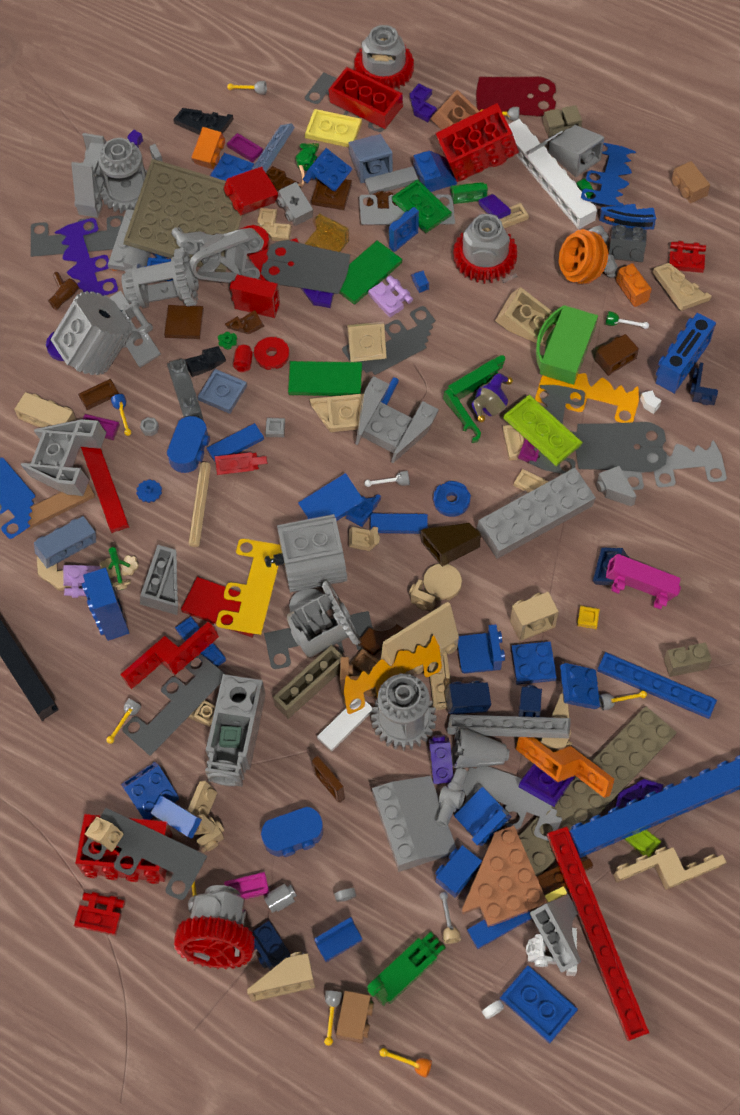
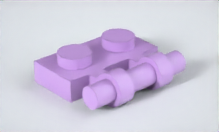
M392 276L386 279L389 283L388 286L381 282L368 291V295L389 318L404 309L403 301H406L408 304L413 301L410 292L400 285L401 283ZM396 290L399 295L395 296L392 292Z
M64 565L63 586H71V588H64V596H72V598L86 596L83 588L78 587L82 586L81 583L85 582L83 575L99 570L100 566Z

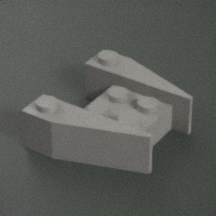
M83 133L86 146L84 162H72L71 164L75 207H77L79 215L98 218L103 206L100 193L104 184L98 157L100 151H102V146L107 141L103 136Z
M373 376L362 399L355 444L358 445L363 437L394 453L391 463H394L428 433L439 409L422 401L414 418H411L382 403L390 384Z
M81 419L35 429L34 432L40 441L31 464L21 463L23 469L30 477L68 495L83 496L89 479L81 468L72 467L80 447L101 448L106 435L101 424L95 420Z

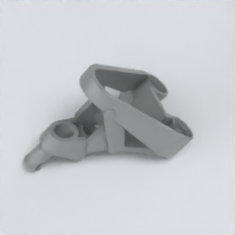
M175 227L172 230V236L177 240L179 248H186L188 254L193 255L189 262V269L196 278L231 283L232 280L234 281L237 274L256 279L259 278V269L251 260L246 259L247 253L258 252L264 245V240L253 228L239 229L225 234L217 233L215 235L206 234L202 231L184 233L180 227L178 229ZM225 250V257L221 256V251ZM201 260L204 265L197 272L196 266ZM222 263L232 272L214 271Z

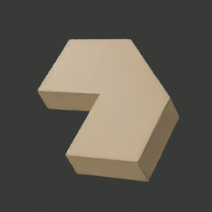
M260 208L257 221L258 226L267 231L269 238L272 241L290 240L292 226L291 224L276 223L277 209Z
M37 557V568L40 578L53 585L59 591H64V588H71V586H63V570L58 571V563L47 569Z

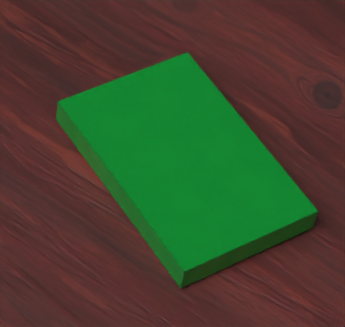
M418 179L392 196V201L404 212L411 210L413 207L419 211V227L425 233H428L452 215V212Z

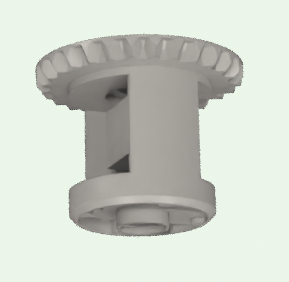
M328 580L322 584L325 592L324 595L288 613L286 617L294 640L302 648L306 656L310 658L348 637L353 644L358 645L361 643L347 608L341 602ZM332 608L334 611L333 616L338 625L327 631L326 629L333 626L327 610ZM308 622L316 635L320 632L322 634L312 639L304 623Z

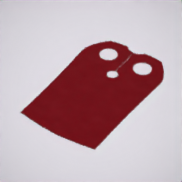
M479 76L476 89L477 109L479 111L498 103L502 112H508L512 107H519V115L544 116V112L555 110L556 101L553 99V95L556 93V86L551 80L540 76ZM547 84L549 90L542 92L539 90V86ZM532 94L533 98H528L527 95ZM541 101H545L549 104V107L541 109L538 104Z

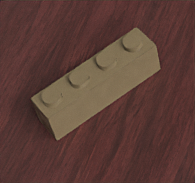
M332 645L329 646L273 697L275 707L289 719L340 673L341 657L344 656Z

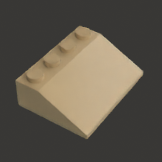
M449 602L443 604L385 640L382 646L381 659L385 660L388 665L393 666L399 651L405 650L414 654L418 645L426 648L431 642L433 635L440 646L441 658L446 652L448 654L453 653L457 649L459 636L451 604ZM423 664L403 674H420L424 671Z

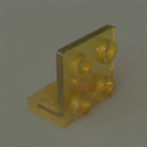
M319 213L316 217V230L305 244L341 252L349 242V229Z

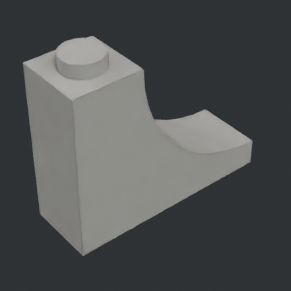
M568 894L530 912L561 973L582 962L572 933L573 919L577 915V911Z

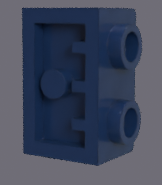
M601 548L593 578L595 585H613L614 580L606 578L609 560L617 554L629 558L623 548Z
M269 921L252 932L255 937L254 950H257L260 954V957L257 959L264 969L268 967L271 971L284 959L291 957V953Z

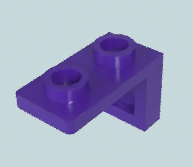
M435 735L433 739H428L431 752L433 783H451L453 767L450 740L445 735Z

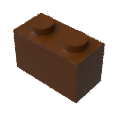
M624 334L621 337L614 338L606 346L602 345L596 351L595 362L609 376L637 359L639 348Z

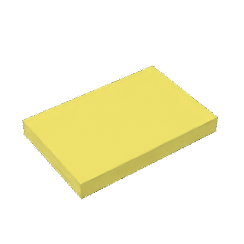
M314 109L305 132V138L349 147L348 142L356 140L362 119Z

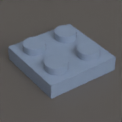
M215 369L198 395V401L230 414L245 391L247 382Z

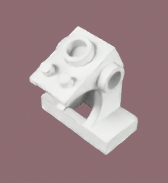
M572 928L573 939L577 949V928ZM536 934L534 938L528 940L526 953L528 955V962L535 963L536 967H547L548 964H556L553 957L545 956V947L547 945L541 934ZM577 965L566 970V976H575Z

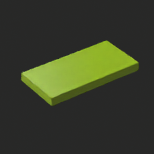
M530 395L504 414L503 418L555 466H558L583 443Z

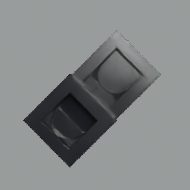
M216 346L202 350V355L185 359L191 377H195L226 362V358L220 347Z

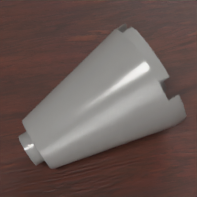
M465 728L457 729L454 740L457 741L455 747H452V766L454 768L503 765L505 761H508L510 750L507 749L506 744Z

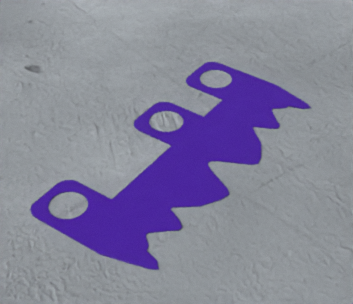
M90 218L72 223L54 232L66 236L61 244L69 245V247L64 251L63 260L77 262L76 265L67 271V274L73 279L80 280L77 283L79 289L83 290L84 293L85 291L89 293L94 292L95 294L101 293L102 296L118 291L114 278L97 281L95 273L109 269V259L107 255L90 258L83 235L98 231L96 219ZM86 222L94 223V228L90 231L85 230L83 226ZM98 259H105L106 265L98 268L95 262ZM106 282L114 284V288L111 291L103 289V285Z

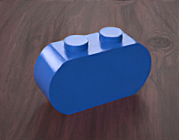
M188 416L179 420L167 450L169 463L174 470L188 473L195 470L199 462H202L204 448L210 442L206 424L202 419Z
M304 807L267 820L261 831L266 850L277 857H289L295 854V851L302 848L303 850L313 848L323 836L321 816L313 808Z

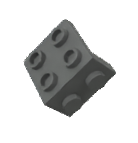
M624 225L613 226L609 255H613L614 259L643 262L646 248V230L641 227L626 228Z

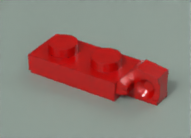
M252 452L215 457L217 475L254 471L259 469L258 465L268 464L267 456L257 457V453Z

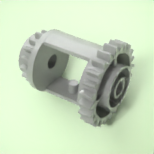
M113 138L102 146V151H100L98 157L104 181L100 194L104 204H107L109 209L113 207L114 212L119 209L120 213H123L126 209H135L147 170L144 168L141 151L134 145V142L130 143L129 139Z
M186 248L175 249L171 262L142 267L138 263L134 264L132 268L126 269V273L122 274V288L126 301L129 304L137 302L142 308H148L150 302L179 297L186 306L197 305L199 283L198 278L189 269L190 255H188ZM173 279V281L148 285L149 283Z
M399 674L387 679L379 690L378 700L375 701L377 707L372 708L374 714L371 715V720L375 721L372 723V728H377L375 735L381 734V742L387 739V746L394 743V749L396 750L401 745L404 751L406 745H409L410 749L413 750L414 743L420 747V740L427 742L426 735L432 736L433 731L431 729L436 727L434 721H436L437 716L433 715L436 709L430 708L433 702L432 700L430 701L428 689L417 677L410 674Z

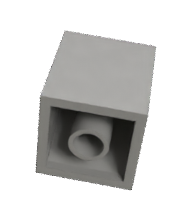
M574 125L550 141L549 154L572 175L577 177L601 160L604 137Z

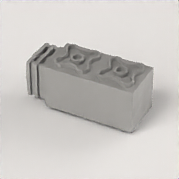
M223 674L206 747L209 761H207L208 768L205 769L209 782L224 786L243 787L244 773H246V769L250 770L266 696L263 680ZM221 726L242 727L240 748L219 746Z

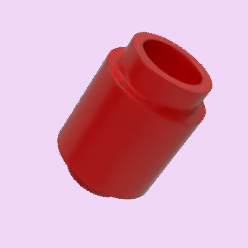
M239 345L235 350L233 367L238 372L243 373L251 369L253 352L250 346Z

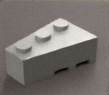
M157 545L140 595V605L177 615V559L175 549Z

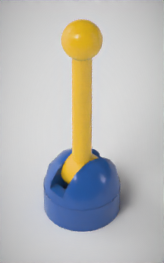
M118 394L111 398V402L115 409L120 410L125 427L124 434L130 436L132 432L128 428L123 408L126 406L125 395Z

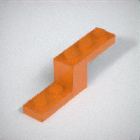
M534 737L518 738L516 750L555 781L560 782L576 776L602 797L610 796L615 779L572 746L552 752Z

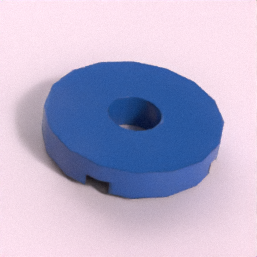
M447 481L436 488L433 503L439 513L449 517H456L467 511L470 506L471 495L464 484L457 481ZM452 495L455 496L457 500L454 502H450L447 500V497Z

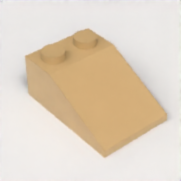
M520 287L511 293L495 321L509 332L537 343L542 325L554 312ZM552 324L545 332L541 340V346H546L547 338L556 326L555 324Z
M292 953L291 957L284 959L248 988L247 992L251 1001H259L315 988L308 953Z

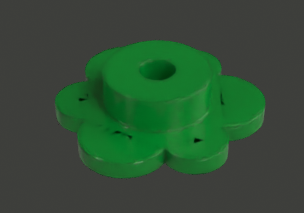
M226 331L224 334L218 335L219 346L224 347L226 350L231 349L232 346L237 344V335L235 333L230 334V332Z

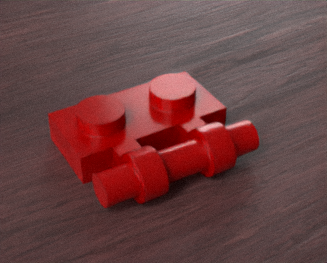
M684 241L671 242L670 249H677V252L670 251L669 263L679 271L704 272L705 255L698 253L705 252L706 245H700L697 242H694V244L684 243ZM683 250H689L692 253H684Z
M84 892L82 900L89 901L88 907L79 905L74 927L116 936L122 915L114 912L116 907L124 908L125 900L118 899L117 896L112 895L110 897L102 896L98 892ZM97 904L107 905V909H97L96 906Z

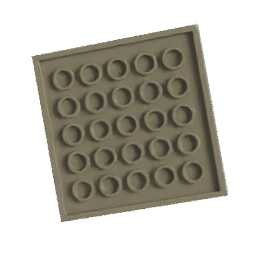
M151 159L123 244L172 258L175 253L174 250L179 249L177 240L171 233L175 227L177 229L180 227L184 233L202 231L210 235L217 233L225 234L239 229L243 215L240 216L238 211L234 209L229 196L225 194V180ZM225 250L221 251V256L225 257ZM201 260L197 264L199 267L204 265ZM220 263L215 271L226 272L227 267Z

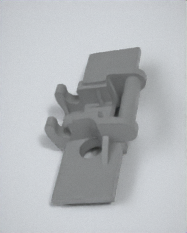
M121 291L109 297L110 300L115 302L131 325L132 333L122 348H128L138 366L141 368L161 355L148 334L153 329V326L147 322L139 309V304L133 302L129 305ZM134 316L142 325L137 329L131 321V318ZM137 339H143L141 345H134Z

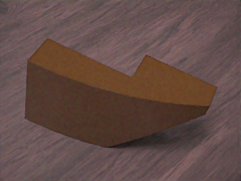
M255 310L241 319L237 316L225 323L227 328L245 334H251L265 327Z

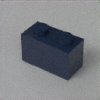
M457 681L449 684L445 690L448 714L487 712L492 705L488 682L472 681L470 683H462Z
M533 685L521 688L518 717L540 716L542 689Z

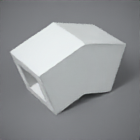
M653 390L642 393L640 398L644 409L653 414L658 410L662 401L655 397Z

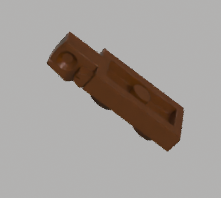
M590 858L582 862L585 871L594 866ZM559 866L537 876L544 896L563 886L564 888L567 887Z

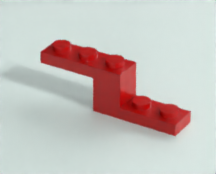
M209 622L203 625L179 647L164 636L120 675L130 689L138 685L161 664L176 675L219 636L213 625Z

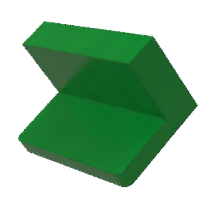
M478 182L451 186L453 204L476 202L486 197L488 194L487 184Z

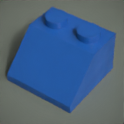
M432 151L414 155L416 175L430 192L457 184L444 156Z

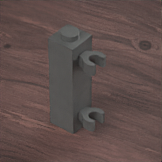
M181 358L170 361V363H167L183 418L194 416L203 420L185 359Z

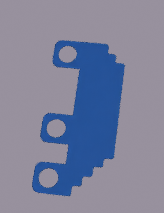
M1 457L0 515L9 509L15 516L4 524L1 530L7 538L12 539L30 527L28 521L31 519L29 514L32 512L30 506L34 504L32 499L35 498V495L5 459ZM17 524L19 527L18 531L14 534H9L6 530L8 525Z

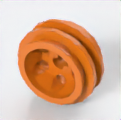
M586 229L577 230L568 236L559 252V266L565 278L573 283L582 285L589 284L600 277L608 262V249L604 239L600 234Z

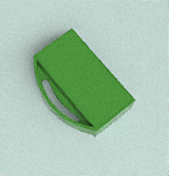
M563 305L548 317L539 331L536 345V359L541 375L575 384L595 332L598 315ZM552 324H555L556 326L547 338L545 354L541 355V340L547 329Z

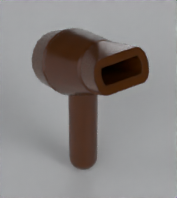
M54 272L53 277L57 283L58 290L48 302L57 311L63 303L77 292L79 286L70 278L63 282L60 273Z

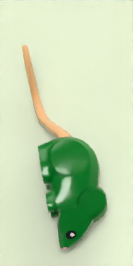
M319 143L300 144L302 150L296 155V164L300 169L302 179L305 176L304 171H308L314 163L313 161L317 159L315 154L318 151ZM302 180V183H301V184L299 183L298 185H299L300 187H303L305 181Z

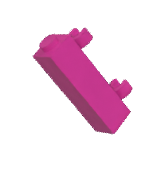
M620 554L615 555L609 560L606 578L614 580L611 591L619 594L620 590H624L625 585L656 596L654 607L660 610L662 606H666L668 601L680 593L681 586L679 584L681 578Z

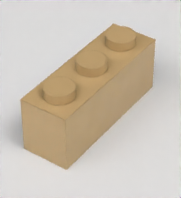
M26 392L14 409L18 419L40 428L76 421L74 413L70 408H63L51 400L46 401L36 394L31 395Z

